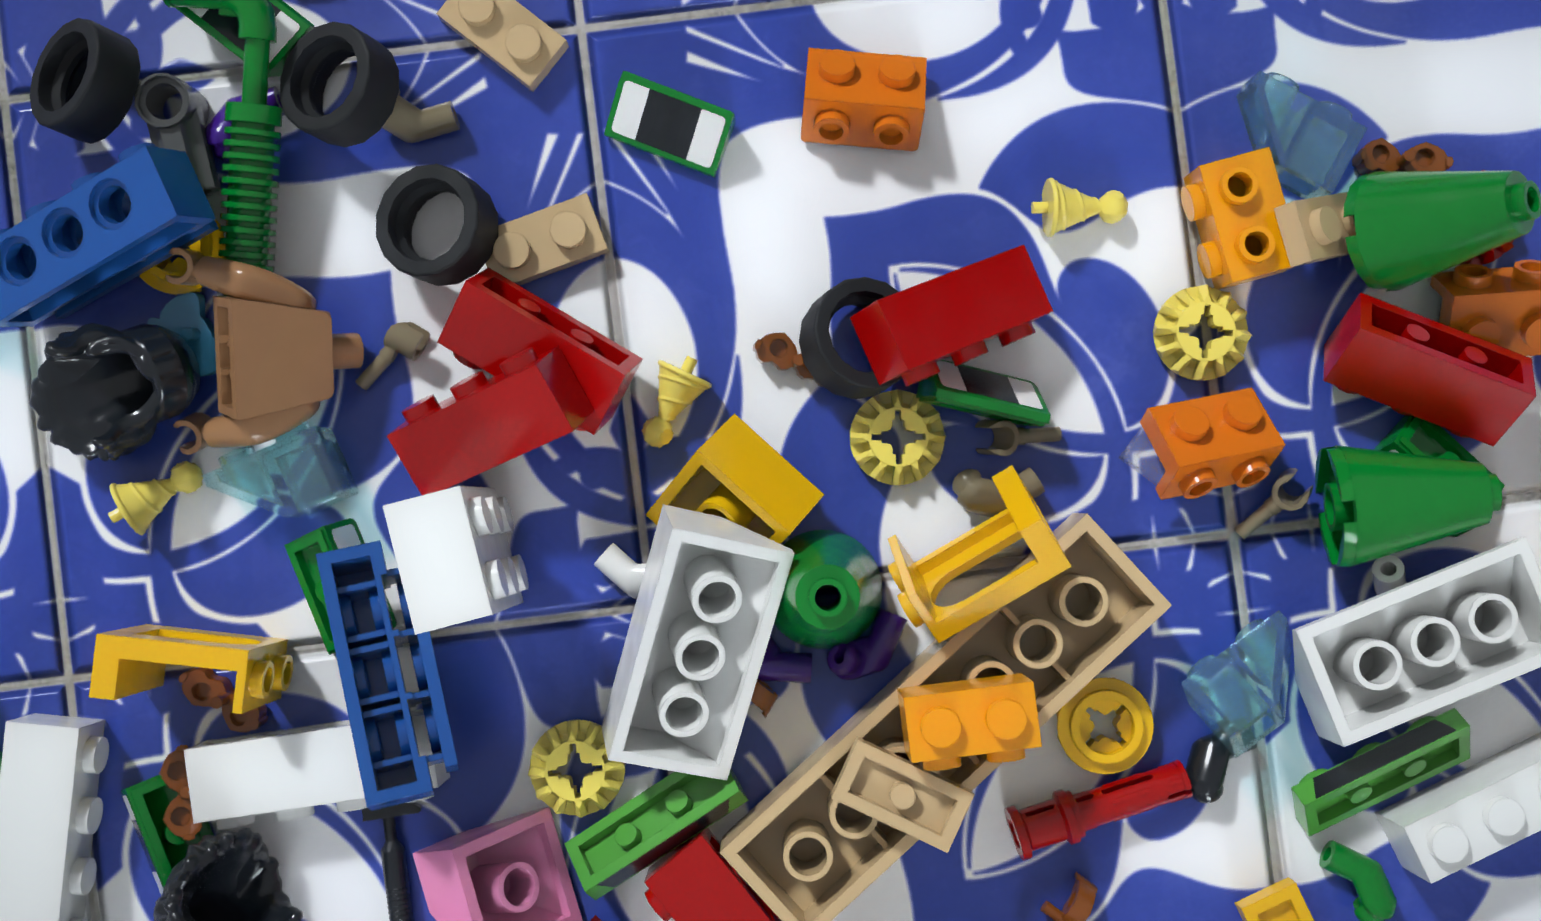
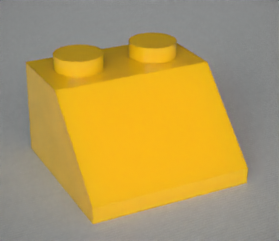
M734 413L695 452L645 515L657 525L662 506L665 504L723 517L781 544L824 494Z

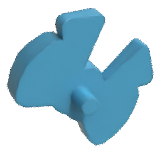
M193 292L181 294L173 298L161 311L160 318H150L147 324L160 325L178 333L196 355L200 376L217 374L215 332L212 322L205 317L204 295Z

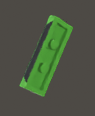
M1453 708L1436 717H1423L1414 722L1406 732L1383 743L1374 742L1367 744L1359 749L1352 758L1330 769L1322 768L1308 773L1301 779L1299 784L1291 787L1296 819L1310 837L1470 759V725Z
M732 768L730 769L727 781L673 772L564 843L585 893L596 901L749 800Z

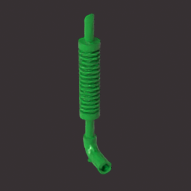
M163 0L169 8L219 9L220 16L238 18V38L244 40L242 101L225 102L224 121L230 122L231 127H224V133L229 134L230 139H224L223 146L230 147V150L223 152V158L229 159V164H222V170L228 171V176H222V183H228V189H221V195H226L227 201H221L220 207L227 208V213H220V219L226 220V226L219 225V231L226 232L225 238L219 237V244H225V250H218V256H224V259L250 264L274 272L275 266H268L269 260H275V254H269V248H276V242H270V236H276V230H270V224H277V218H271V212L278 211V206L272 205V200H278V194L272 193V188H279V182L273 181V176H279L280 170L274 169L273 165L280 164V157L274 156V152L281 151V145L275 144V140L281 139V133L276 132L275 127H282L283 108L267 105L270 44L277 43L275 10L269 0Z

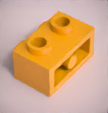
M1270 147L1200 165L1183 178L1185 186L1181 189L1182 206L1188 220L1196 222L1201 244L1197 247L1199 266L1205 278H1212L1215 289L1229 288L1283 273L1294 268L1290 267L1273 209L1286 204Z
M1022 673L897 688L905 752L911 763L922 762L923 770L940 771L957 768L962 765L961 757L986 754L988 762H1012L1024 759L1026 757L1025 749L1042 747L1034 681Z

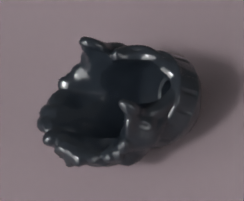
M90 323L81 326L75 331L60 333L54 341L46 343L44 349L46 360L40 365L37 370V377L31 382L29 405L39 415L36 424L37 428L44 432L50 431V442L54 445L69 449L74 455L83 454L90 461L95 458H100L102 461H108L109 459L116 461L120 456L128 455L138 447L148 443L155 433L157 423L178 416L188 408L199 391V363L187 342L178 333L163 326L144 323L119 331L105 325Z
M242 828L238 832H221L216 836L204 835L199 843L189 845L186 856L174 866L164 886L162 896L155 902L153 916L154 921H301L303 912L292 906L290 898L282 891V879L278 869L279 862L275 857L269 856L268 848L263 842L262 836L259 833H253L250 828Z

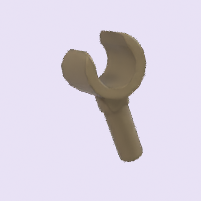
M412 322L392 325L384 337L383 342L385 346L380 350V354L355 380L362 389L367 390L385 369L394 362L398 353L415 361L427 346L430 333Z
M988 419L978 421L975 424V428H991L994 433V440L989 448H976V452L983 455L1008 456L1017 449L1018 445L1056 442L1062 438L1060 427L1025 429L1023 427L1017 428L1011 421Z
M1289 468L1283 471L1273 485L1272 495L1263 502L1262 506L1234 528L1244 540L1273 515L1276 516L1283 509L1294 511L1302 508L1307 503L1312 494L1313 485L1300 496H1291L1283 489V484L1296 474L1297 468Z

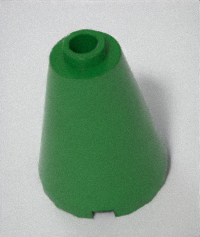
M1516 170L1377 171L1362 175L1350 186L1344 203V217L1354 215L1356 232L1354 236L1345 237L1347 250L1356 272L1368 287L1374 290L1387 289L1386 292L1398 291L1528 234L1533 228L1535 219L1541 215V193L1535 182L1532 180L1528 181L1521 172Z
M1338 445L1321 448L1318 452L1315 491L1316 493L1324 492L1325 511L1318 514V521L1328 559L1332 565H1337V567H1352L1489 524L1493 511H1499L1502 506V489L1499 478L1496 474H1488L1486 467L1479 462Z
M833 530L808 531L787 541L784 546L792 549L795 554L774 624L792 641L815 649H831L832 646L842 643L847 644L857 639L874 621L882 600L881 574L870 552L854 538ZM823 585H833L840 593L837 600L828 606H818L815 601V594Z

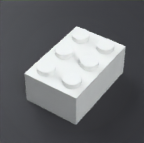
M457 486L383 505L415 635L490 616L524 602L521 591L528 590L529 588L525 565L519 554L515 556L511 554L506 533L514 530L513 518L506 497L497 498L495 488Z

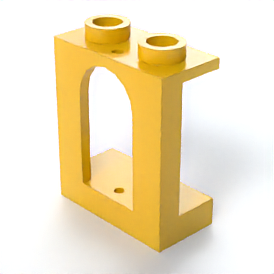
M1013 465L991 477L1007 508L914 563L896 535L888 538L895 560L888 565V570L902 592L897 595L898 600L911 623L916 628L925 623L938 643L1072 567L1042 511ZM1022 538L1035 556L1034 560L959 603L945 607L935 605L939 592L948 582Z
M153 624L96 634L89 698L117 700L163 686L166 664L237 671L232 713L243 714L281 699L282 691L288 689L292 679L293 658L291 655H286L288 639Z

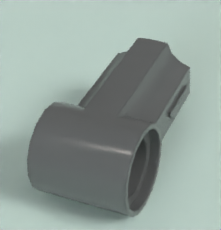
M155 73L145 77L138 85L134 99L135 108L139 116L147 123L151 143L159 148L186 151L206 197L212 196L213 193L221 190L212 147L207 143L205 128L209 118V106L205 97L197 89L168 73ZM180 93L182 97L180 111L174 117L165 119L163 107L166 100L170 96Z

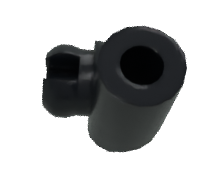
M1239 721L1203 736L1192 744L1185 770L1191 782L1192 797L1196 801L1206 804L1217 801L1223 794V784L1229 759L1257 748L1254 734L1246 721Z

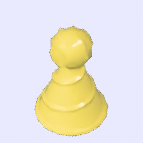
M1048 178L1044 183L1042 202L1031 203V213L1042 214L1043 232L1047 237H1053L1055 233L1061 230L1065 231L1066 228L1079 222H1085L1086 219L1097 214L1106 223H1117L1126 216L1128 211L1127 199L1120 191H1108L1098 199L1081 193L1077 189L1060 184L1054 178Z
M686 356L681 369L663 360H658V416L646 420L641 430L644 441L650 446L661 448L669 444L674 434L670 421L675 420L676 416L688 405H691L699 395L712 387L710 382L692 374L698 360Z
M183 461L177 463L171 469L169 479H153L151 481L129 482L126 484L112 483L109 488L117 508L109 512L108 516L113 523L124 518L137 534L144 535L150 523L158 513L163 511V507L172 496L177 494V491L189 494L202 486V471L195 463Z

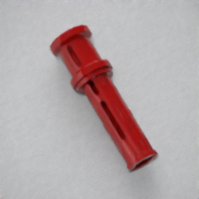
M1174 760L1171 763L1158 766V768L1112 781L1091 790L1072 795L1069 790L1064 791L1061 789L1054 791L1050 800L1019 810L1012 805L1006 807L1004 811L1014 845L1020 858L1025 861L1032 858L1033 851L1065 840L1071 845L1079 843L1081 838L1086 836V831L1152 810L1168 803L1191 798L1193 793L1191 791L1190 779L1183 764L1179 760Z

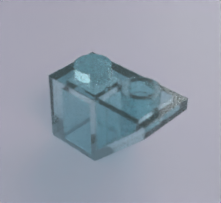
M1259 71L1241 87L1236 96L1253 151L1270 147L1280 185L1286 190L1303 199L1331 194L1339 183L1367 127L1352 120V113L1345 107L1330 101L1318 102L1299 91V85L1291 78L1279 73L1270 72L1266 74Z
M308 421L275 438L277 443L261 450L255 451L253 445L245 446L218 458L221 467L202 475L207 487L287 518L307 517L360 493L332 428L310 427Z
M1279 610L1265 621L1257 619L1250 622L1238 633L1234 644L1217 656L1208 655L1200 659L1189 670L1187 679L1181 682L1190 707L1235 758L1239 757L1285 722L1292 641L1287 618Z

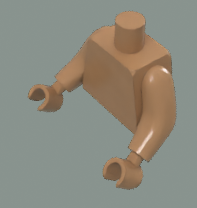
M172 248L169 251V254L182 255L186 259L187 271L183 276L166 275L165 277L168 282L188 286L200 284L203 287L227 295L213 296L218 412L224 415L211 418L204 413L195 412L176 421L173 424L174 428L187 426L196 435V440L189 441L179 447L183 454L191 455L208 445L212 448L244 447L258 445L275 439L310 419L318 411L320 401L333 396L334 370L353 369L362 366L364 348L360 335L358 333L332 334L330 312L316 309L317 302L315 297L298 284L269 270L233 260L204 256L196 250Z

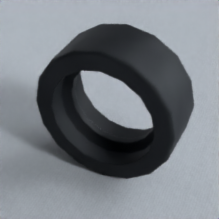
M76 18L64 24L48 41L38 59L32 76L30 89L31 111L38 123L89 144L107 138L120 125L135 97L141 68L137 48L130 39L92 20Z
M330 22L314 27L300 38L286 58L280 77V102L286 117L300 130L328 144L341 147L364 143L380 131L392 114L399 93V69L392 53L377 40L354 26L339 22ZM356 56L357 75L352 91L342 105L330 114L324 115L323 93L327 80L338 65L347 58Z
M439 164L416 166L398 176L383 194L376 213V238L383 256L397 270L436 286L459 284L477 274L490 259L494 243L498 238V213L490 195L475 181L459 171ZM449 192L455 194L464 206V224L458 240L448 252L434 260L420 257L412 245V226L417 212L427 200L440 193Z
M868 277L847 279L828 290L811 305L801 323L799 345L803 362L817 383L835 395L860 399L876 396L902 379L901 376L879 385L873 371L862 372L855 370L840 358L832 345L829 333L830 320L839 309L850 305L865 308L876 300L899 291L886 282Z

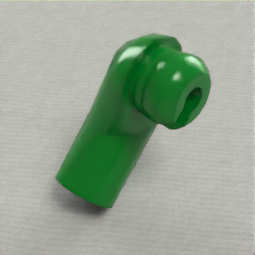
M1330 840L1321 852L1319 859L1320 867L1353 883L1358 897L1353 901L1354 914L1359 921H1385V919H1391L1396 911L1397 898L1382 865L1368 856L1334 840Z

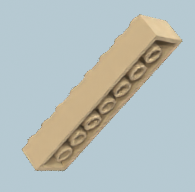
M1072 513L1053 531L1072 567L941 643H938L937 640L931 643L722 836L720 854L781 921H832L918 841V839L832 799L830 794L857 736L910 761L904 748L897 688L1022 673L1034 681L1039 727H1042L1172 606L1088 513ZM1032 551L1006 575L1034 560L1035 556ZM986 754L961 757L962 765L960 767L932 772L973 790L1002 763L988 762ZM917 762V763H915V764H917V765L923 767L922 762Z

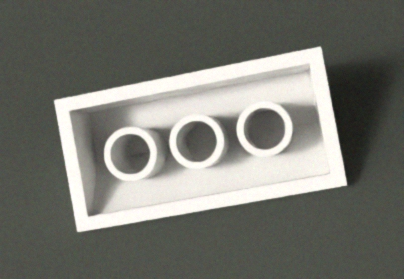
M663 504L601 727L608 760L727 781L795 553L792 549L723 517Z
M1527 537L1517 538L1293 629L1295 681L1317 735L1342 747H1346L1540 668L1541 570Z

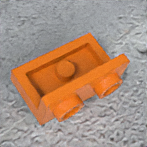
M808 48L801 140L812 143L916 151L919 147L925 113L927 58L839 49Z
M1520 260L1514 263V267L1502 268L1463 264L1456 266L1454 271L1440 272L1431 276L1430 286L1442 297L1439 323L1524 356L1541 355V261Z
M1252 387L1147 408L1140 421L1165 469L1164 475L1155 488L1161 500L1184 496L1186 499H1195L1215 488L1234 484L1240 488L1252 486L1269 475L1271 471L1270 466L1286 445Z

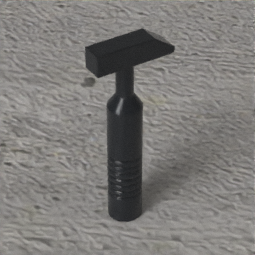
M416 802L402 803L374 811L368 808L362 809L363 821L383 818L385 843L380 852L390 921H414L405 847L397 839L395 816L419 813L422 806Z

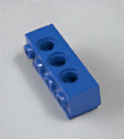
M153 143L131 146L118 155L119 162L103 172H95L78 178L71 184V192L57 200L43 202L29 208L25 212V220L12 228L1 229L0 327H33L53 314L56 319H65L173 256L174 254H169L172 248H186L219 229L215 221L216 217L186 151L159 148Z
M380 540L318 553L316 558L366 806L371 811L434 796L429 766L444 763L446 773L459 770L430 631L415 635L398 568L387 570ZM392 584H397L406 630H393L385 589L391 588ZM409 643L419 688V692L415 693L406 692L397 649L403 647V644ZM421 703L433 754L429 756H420L410 711V708L416 707L417 704Z

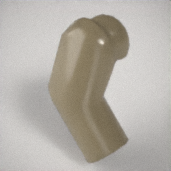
M399 90L393 112L382 128L404 142L416 143L460 130V124L451 101L419 109L401 97Z
M1030 467L1018 473L1033 498L1045 492L1041 481ZM965 469L954 478L952 489L958 496V503L966 511L993 517L1007 508L993 480L982 478L978 470Z

